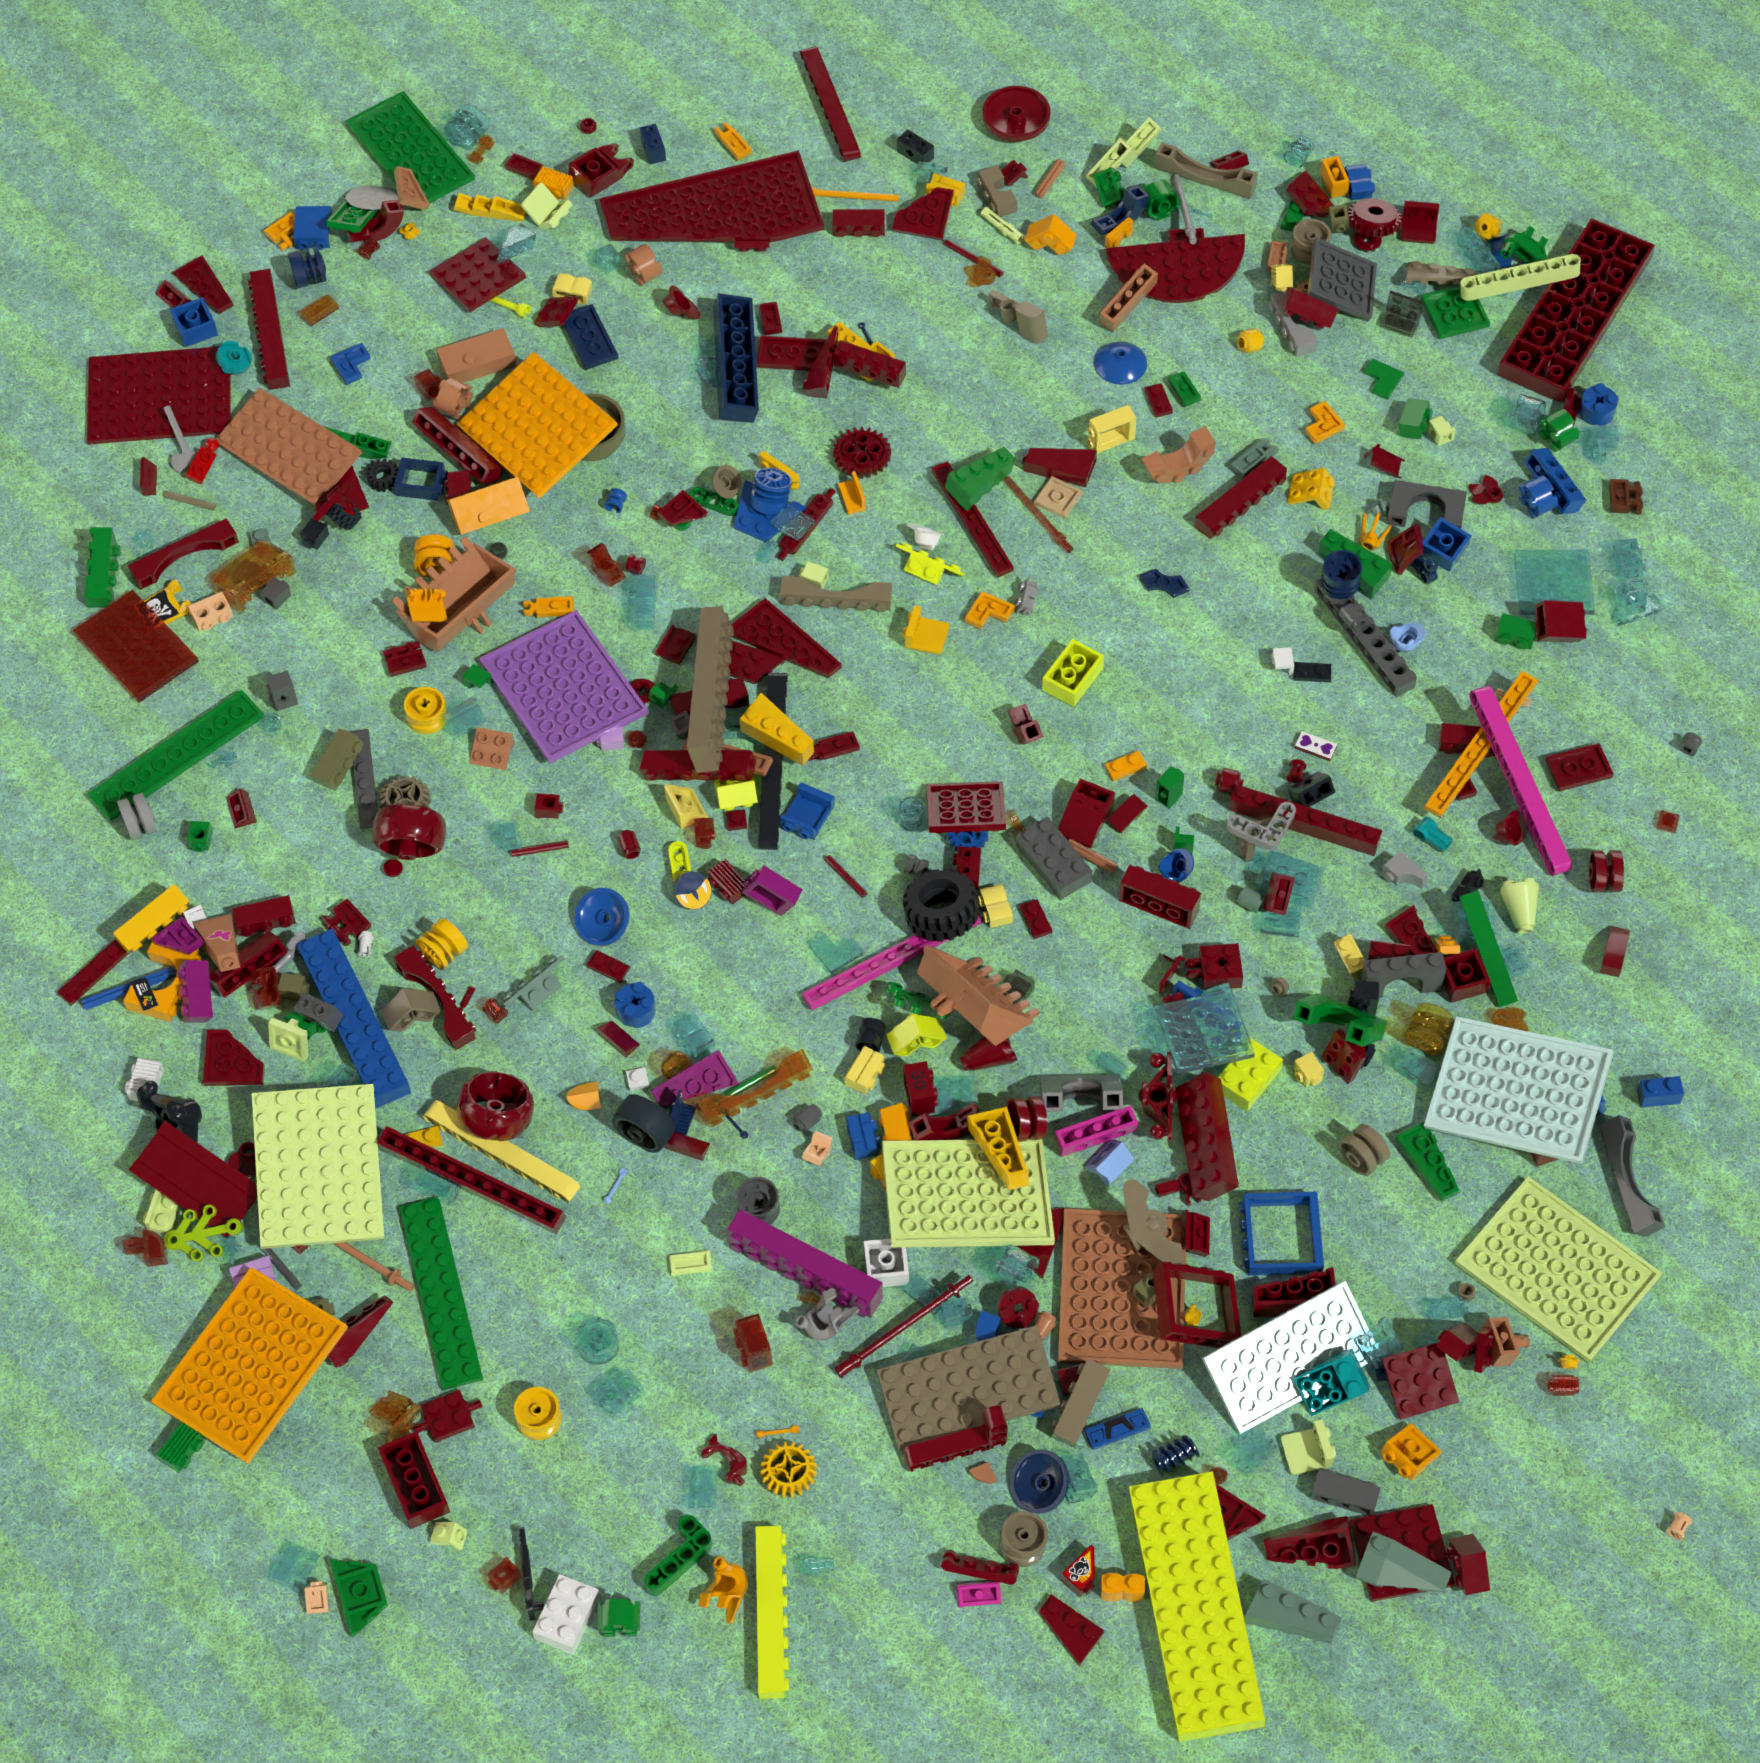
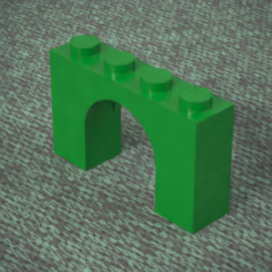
M1318 993L1297 1000L1292 1018L1309 1026L1319 1022L1344 1026L1348 1028L1345 1040L1362 1047L1382 1040L1387 1021Z

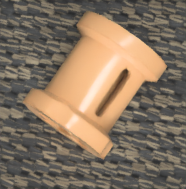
M1675 1512L1674 1520L1671 1526L1667 1527L1666 1533L1682 1541L1687 1527L1692 1524V1519L1686 1514Z

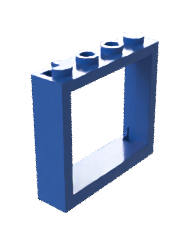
M1317 1192L1244 1193L1243 1202H1239L1240 1213H1244V1220H1241V1232H1245L1246 1238L1242 1239L1243 1250H1247V1257H1244V1269H1248L1249 1276L1323 1272L1324 1259ZM1308 1205L1313 1263L1255 1264L1250 1207Z

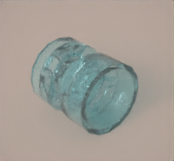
M1296 136L1291 146L1284 153L1286 163L1296 168H1301L1314 150L1313 142L1306 136Z
M906 797L899 804V823L907 830L919 829L924 822L923 803L917 797Z

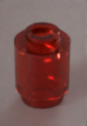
M1552 1375L1551 1379H1548V1392H1552L1553 1396H1574V1394H1579L1578 1377H1573V1375Z

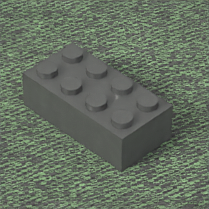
M1048 816L1016 835V847L1060 900L1092 882V869Z

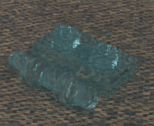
M288 1540L267 1579L285 1588L292 1581L294 1585L291 1590L299 1593L302 1586H306L307 1578L311 1571L315 1570L318 1565L316 1562L320 1555L312 1552L309 1558H305L308 1552L307 1549ZM299 1565H303L304 1568L300 1575H296L295 1572Z

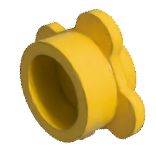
M408 223L405 227L400 228V233L404 234L407 240H410L420 234V229L416 228L414 223Z
M1192 1304L1191 1309L1188 1308L1184 1314V1320L1187 1322L1188 1327L1191 1325L1197 1326L1201 1319L1202 1312L1196 1309L1195 1304Z
M1563 1355V1358H1560L1558 1362H1561V1368L1578 1369L1580 1359H1576L1575 1355Z

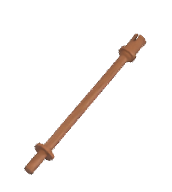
M346 1242L332 1243L389 1278L388 1283L390 1286L397 1283L409 1292L413 1290L414 1284L401 1277L400 1269L393 1272Z

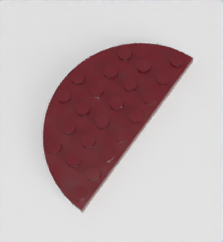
M1245 234L1198 238L1195 244H1190L1188 239L1106 248V254L1111 269L1114 270L1118 279L1123 284L1129 281L1134 272L1140 269L1143 264H1146L1158 273L1157 284L1145 296L1146 298L1166 303L1194 302L1204 299L1205 296L1213 292L1217 293L1233 279L1240 268L1244 256Z

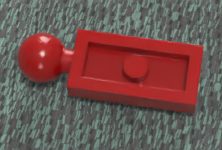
M208 438L205 441V448L202 446L199 448L185 475L186 478L202 484L217 454L213 453L219 448V442L215 438Z

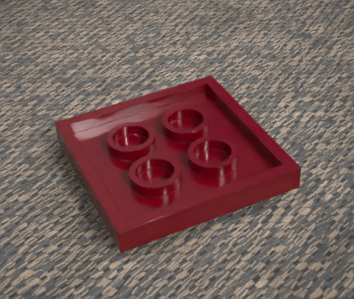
M1439 1342L1381 1358L1399 1420L1459 1403L1446 1355L1436 1347Z

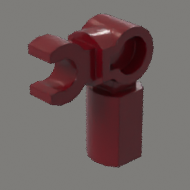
M1189 1173L1181 1174L1177 1180L1174 1178L1155 1184V1190L1159 1198L1176 1193L1181 1189L1182 1193L1186 1195L1185 1203L1187 1206L1191 1205L1189 1199L1192 1197L1196 1199L1197 1203L1201 1201V1199L1192 1196Z

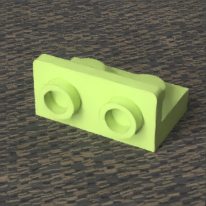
M155 1189V1192L150 1196V1207L144 1214L143 1222L147 1230L167 1234L173 1230L180 1206Z

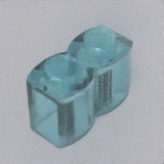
M694 1012L674 1023L673 1034L677 1041L682 1040L684 1043L683 1049L688 1056L692 1055L696 1059L715 1048L712 1036Z

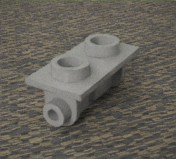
M1030 576L1019 584L1018 592L1020 594L1014 603L1016 607L1015 614L1021 611L1024 615L1029 616L1033 612L1035 603L1033 600L1036 598L1038 586L1036 582H1029Z

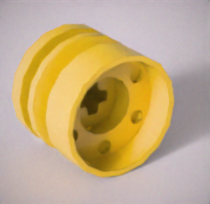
M440 918L432 925L431 932L426 931L423 937L420 936L416 940V944L425 958L440 970H445L448 964L454 961L453 956L459 957L469 947L462 933L444 918Z

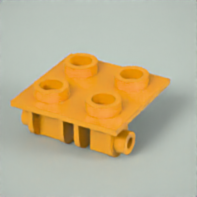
M412 588L411 590H405L412 622H448L442 599L446 596L445 590H442V588L433 590L431 588Z

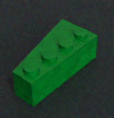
M1005 447L1000 448L950 472L945 488L968 511L974 503L981 500L983 495L988 494L995 485H998L1012 472L1016 458Z
M90 527V535L93 542H89L88 547L90 559L87 560V570L90 576H86L85 601L88 608H110L111 601H114V591L112 589L117 583L115 571L119 570L117 556L121 555V546L117 544L112 527Z

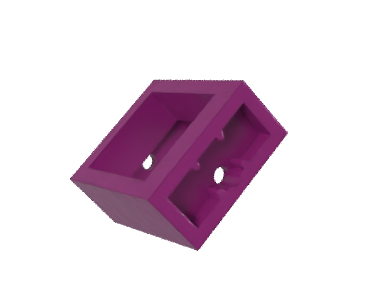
M763 865L759 870L755 869L751 876H747L743 883L745 887L742 893L777 915L782 916L796 904L803 889Z

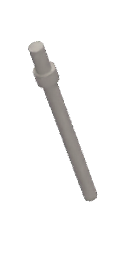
M1175 174L1173 175V180L1180 199V207L1186 226L1185 233L1189 237L1190 244H1195L1197 242L1195 226L1192 225L1180 176Z

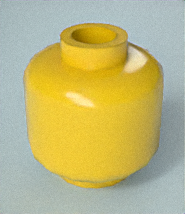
M1258 329L1244 330L1237 338V345L1244 353L1259 351L1263 347L1264 336Z

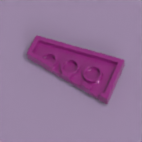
M717 1050L650 1091L658 1105L662 1108L672 1105L676 1101L679 1090H682L683 1100L685 1101L737 1085L739 1082L720 1050Z

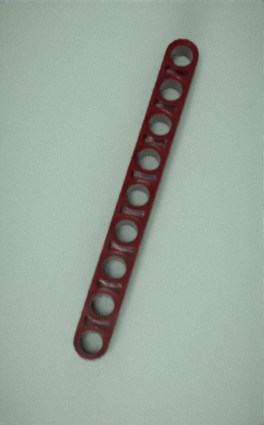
M814 46L800 50L805 69L809 72V79L814 84L816 96H819L818 101L821 108H824L823 113L826 120L829 121L828 125L831 132L834 133V140L839 145L838 150L841 157H844L843 162L861 158L858 143L818 47Z

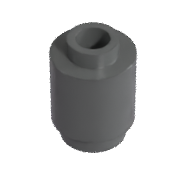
M1347 603L1341 607L1339 616L1351 629L1357 631L1366 624L1365 615L1353 603Z
M815 1104L807 1105L793 1117V1126L797 1131L806 1133L820 1121V1117H822L821 1110Z

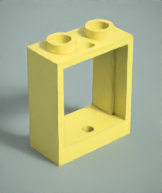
M1129 405L1090 419L1087 443L1091 449L1093 448L1099 453L1135 439L1137 417Z

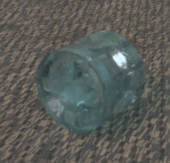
M268 713L263 716L262 725L266 734L277 735L281 732V720L276 713Z

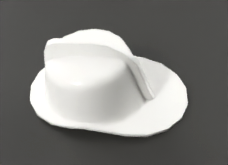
M906 524L914 530L915 543L924 550L932 551L938 545L941 535H945L919 524Z

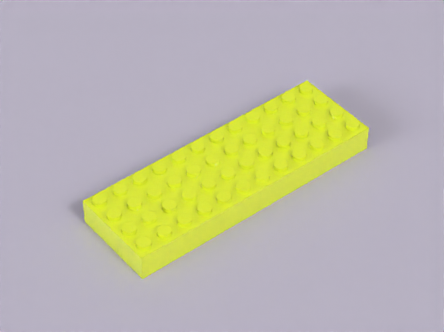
M1213 1471L1129 1486L1130 1500L1179 1742L1265 1727L1262 1701Z

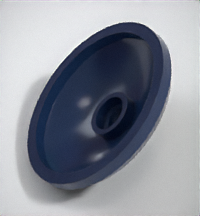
M1043 1449L1033 1450L1022 1456L1014 1466L1011 1474L1010 1487L1014 1500L1022 1509L1035 1514H1043L1055 1509L1065 1498L1069 1487V1473L1064 1461L1057 1454ZM1048 1480V1485L1044 1487L1045 1481Z

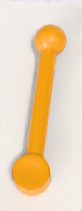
M794 1425L789 1429H780L764 1432L762 1430H758L756 1432V1436L758 1438H762L766 1435L783 1434L790 1432L797 1434L799 1432V1427L797 1425Z

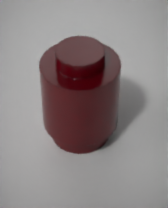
M630 830L622 831L618 835L617 841L623 856L626 859L637 858L640 855L641 848L635 832Z

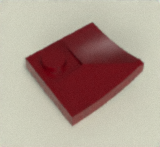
M1417 523L1387 541L1392 563L1399 575L1403 574L1413 560L1424 553L1421 527Z

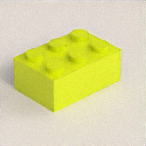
M1072 639L1044 675L1042 690L1075 707L1104 668V655Z
M1250 1038L1218 1077L1221 1078L1224 1097L1248 1112L1281 1071L1283 1059Z

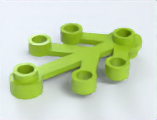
M206 1205L203 1209V1216L193 1231L185 1233L190 1223L197 1219V1213L194 1210L188 1209L184 1212V1219L177 1230L169 1231L165 1236L164 1242L168 1249L174 1251L181 1249L196 1262L204 1259V1252L192 1248L186 1243L188 1241L194 1240L208 1249L212 1256L221 1257L224 1254V1248L220 1245H215L206 1237L223 1233L239 1235L243 1231V1223L238 1219H230L225 1225L204 1229L210 1219L217 1213V1209L214 1206ZM208 1208L213 1209V1213L211 1215L207 1214ZM190 1212L193 1213L192 1219L187 1218V1215ZM232 1223L236 1224L235 1230L230 1229ZM176 1236L177 1242L172 1244L171 1239ZM217 1247L220 1248V1253L218 1255L214 1253V1250ZM196 1252H200L201 1256L199 1259L194 1257Z

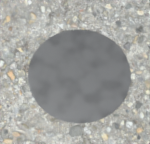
M360 186L346 194V201L350 205L368 210L381 209L382 201L398 200L397 190L382 186Z

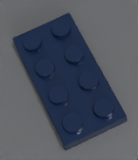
M593 304L573 310L563 326L585 370L619 359L618 353Z

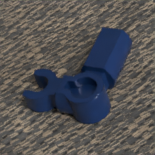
M1420 555L1410 563L1416 572L1420 574L1421 579L1426 585L1438 579V565L1432 564L1431 557L1425 560Z

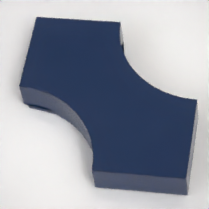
M1157 569L1140 575V580L1148 591H1165L1175 598L1190 590L1181 575L1167 576L1160 573Z

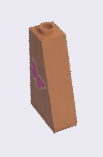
M232 914L193 922L195 931L205 943L202 947L221 972L240 968L237 936Z

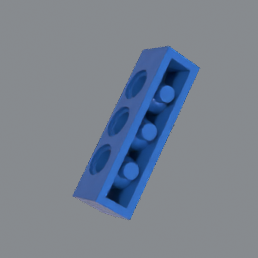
M1549 448L1532 449L1524 463L1533 476L1543 475L1549 480L1554 489L1551 493L1553 496H1557V508L1561 514L1578 512L1586 502V498Z

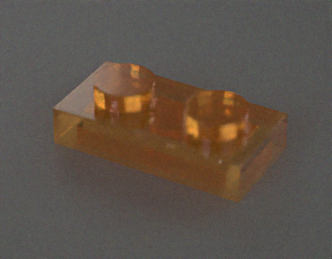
M327 294L300 311V316L310 326H313L338 310L339 305Z

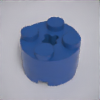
M1602 383L1587 388L1581 398L1579 407L1580 417L1590 425L1604 426L1609 424L1615 416L1618 396L1613 390Z
M1543 475L1536 476L1518 487L1521 493L1519 501L1523 506L1527 505L1529 507L1528 512L1532 518H1536L1558 506L1557 496H1553L1551 493L1554 489L1549 480Z
M642 982L628 984L616 992V1012L622 1024L633 1028H641L652 1021L656 1007L654 995Z

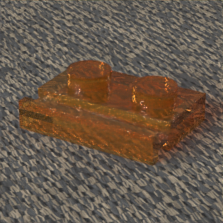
M389 1390V1395L386 1398L383 1397L369 1413L374 1418L394 1426L403 1419V1416L408 1412L407 1408L409 1406L413 1407L414 1403L410 1398Z

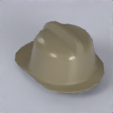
M731 465L720 466L714 474L712 486L715 493L726 499H732L741 486V476Z

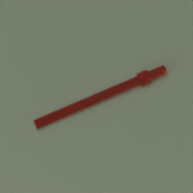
M1010 476L1006 477L1004 482L1051 533L1053 540L1058 545L1060 544L1067 553H1071L1073 547L1067 542L1065 535L1051 524Z

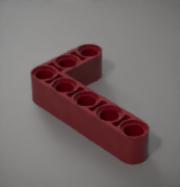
M995 1405L985 1409L983 1412V1425L905 1447L903 1455L908 1470L913 1472V1469L919 1467L923 1469L934 1466V1463L952 1461L958 1456L962 1458L973 1455L976 1451L981 1450L983 1452L994 1449V1446L997 1445L1004 1446L1007 1443L1008 1425L1002 1407Z

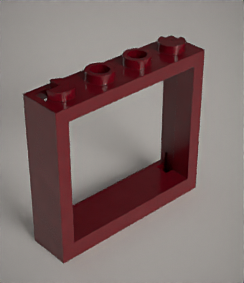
M1163 1262L1153 1270L1161 1340L1220 1348L1241 1337L1233 1274L1225 1273L1223 1270H1208L1205 1267L1194 1268L1189 1265H1175L1171 1262ZM1170 1277L1220 1285L1225 1332L1176 1325Z

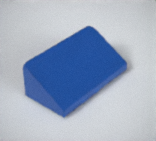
M1510 234L1491 240L1493 268L1511 267L1512 254L1509 259H1503L1505 253L1502 257L1500 256V251L1504 247L1503 241Z

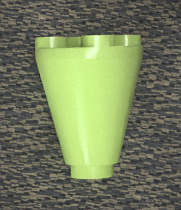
M1534 878L1523 879V882L1516 883L1513 880L1503 882L1500 894L1515 929H1517L1518 934L1533 932L1539 884L1535 882Z

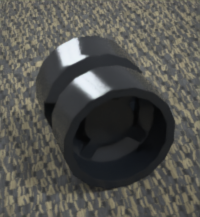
M863 1018L860 1023L855 1047L861 1051L863 1046H866L879 1053L882 1045L880 1039L884 1037L886 1029L885 1023L876 1018Z

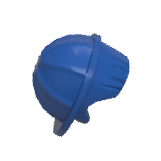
M1175 849L1171 851L1159 863L1162 876L1168 880L1182 882L1193 871L1194 857L1188 849Z

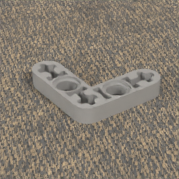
M1290 802L1281 803L1267 828L1240 815H1231L1227 819L1226 829L1231 834L1261 848L1274 850L1278 847L1293 821L1296 807ZM1289 810L1290 812L1283 818L1284 811ZM1235 822H1237L1238 825H1236L1235 827L1232 826V824H1234ZM1275 823H1281L1284 826V828L1276 829L1273 825ZM1250 829H1254L1258 832V834L1255 836H1251L1248 834L1247 831ZM1272 834H1273V835H1274L1273 841H1271L1270 843L1267 842V840H1269V839L1271 838Z

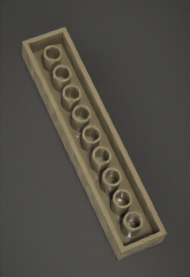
M722 606L700 609L687 750L697 773L718 771L720 762H722L721 748L724 747L722 734L725 733L723 722L726 719L725 706L728 704L726 692L729 691L727 678H730L728 666L731 664L730 650L733 648L731 637L734 636L733 627L729 625L728 613L724 612Z

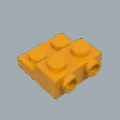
M1410 1423L1385 1443L1381 1453L1387 1463H1393L1398 1468V1472L1402 1477H1408L1412 1481L1430 1463L1437 1459L1442 1451Z

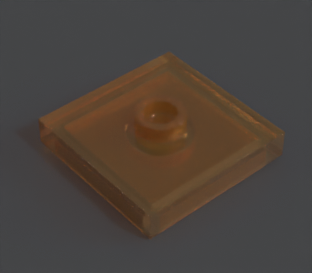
M416 1403L411 1405L386 1433L385 1444L399 1439L402 1435L405 1436L411 1430L412 1424L419 1417L421 1407Z

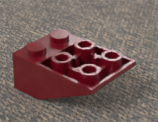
M1080 778L1070 797L1058 830L1066 839H1072L1083 846L1091 848L1114 806L1115 792Z

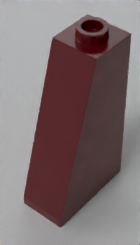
M1030 448L1028 454L1023 456L1022 465H1024V472L1047 478L1053 476L1063 482L1086 488L1097 461V450Z

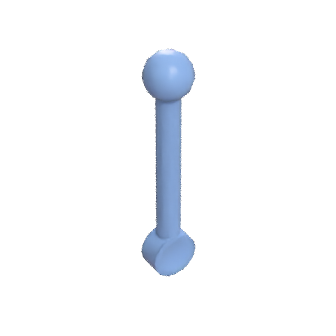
M625 1168L619 1170V1177L608 1196L604 1198L605 1204L611 1203L612 1195L623 1176L627 1174Z

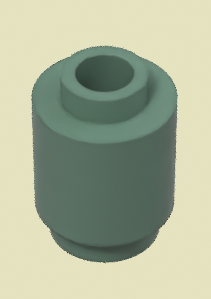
M1248 886L1244 887V889L1241 887L1235 896L1237 898L1236 902L1251 912L1255 911L1258 913L1265 901L1261 894Z

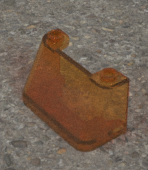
M259 541L254 547L222 570L214 573L211 577V587L216 593L223 592L228 604L240 614L246 610V607H244L245 602L252 600L251 594L278 575L280 578H283L285 574L290 578L297 573L293 557L287 551L269 541Z

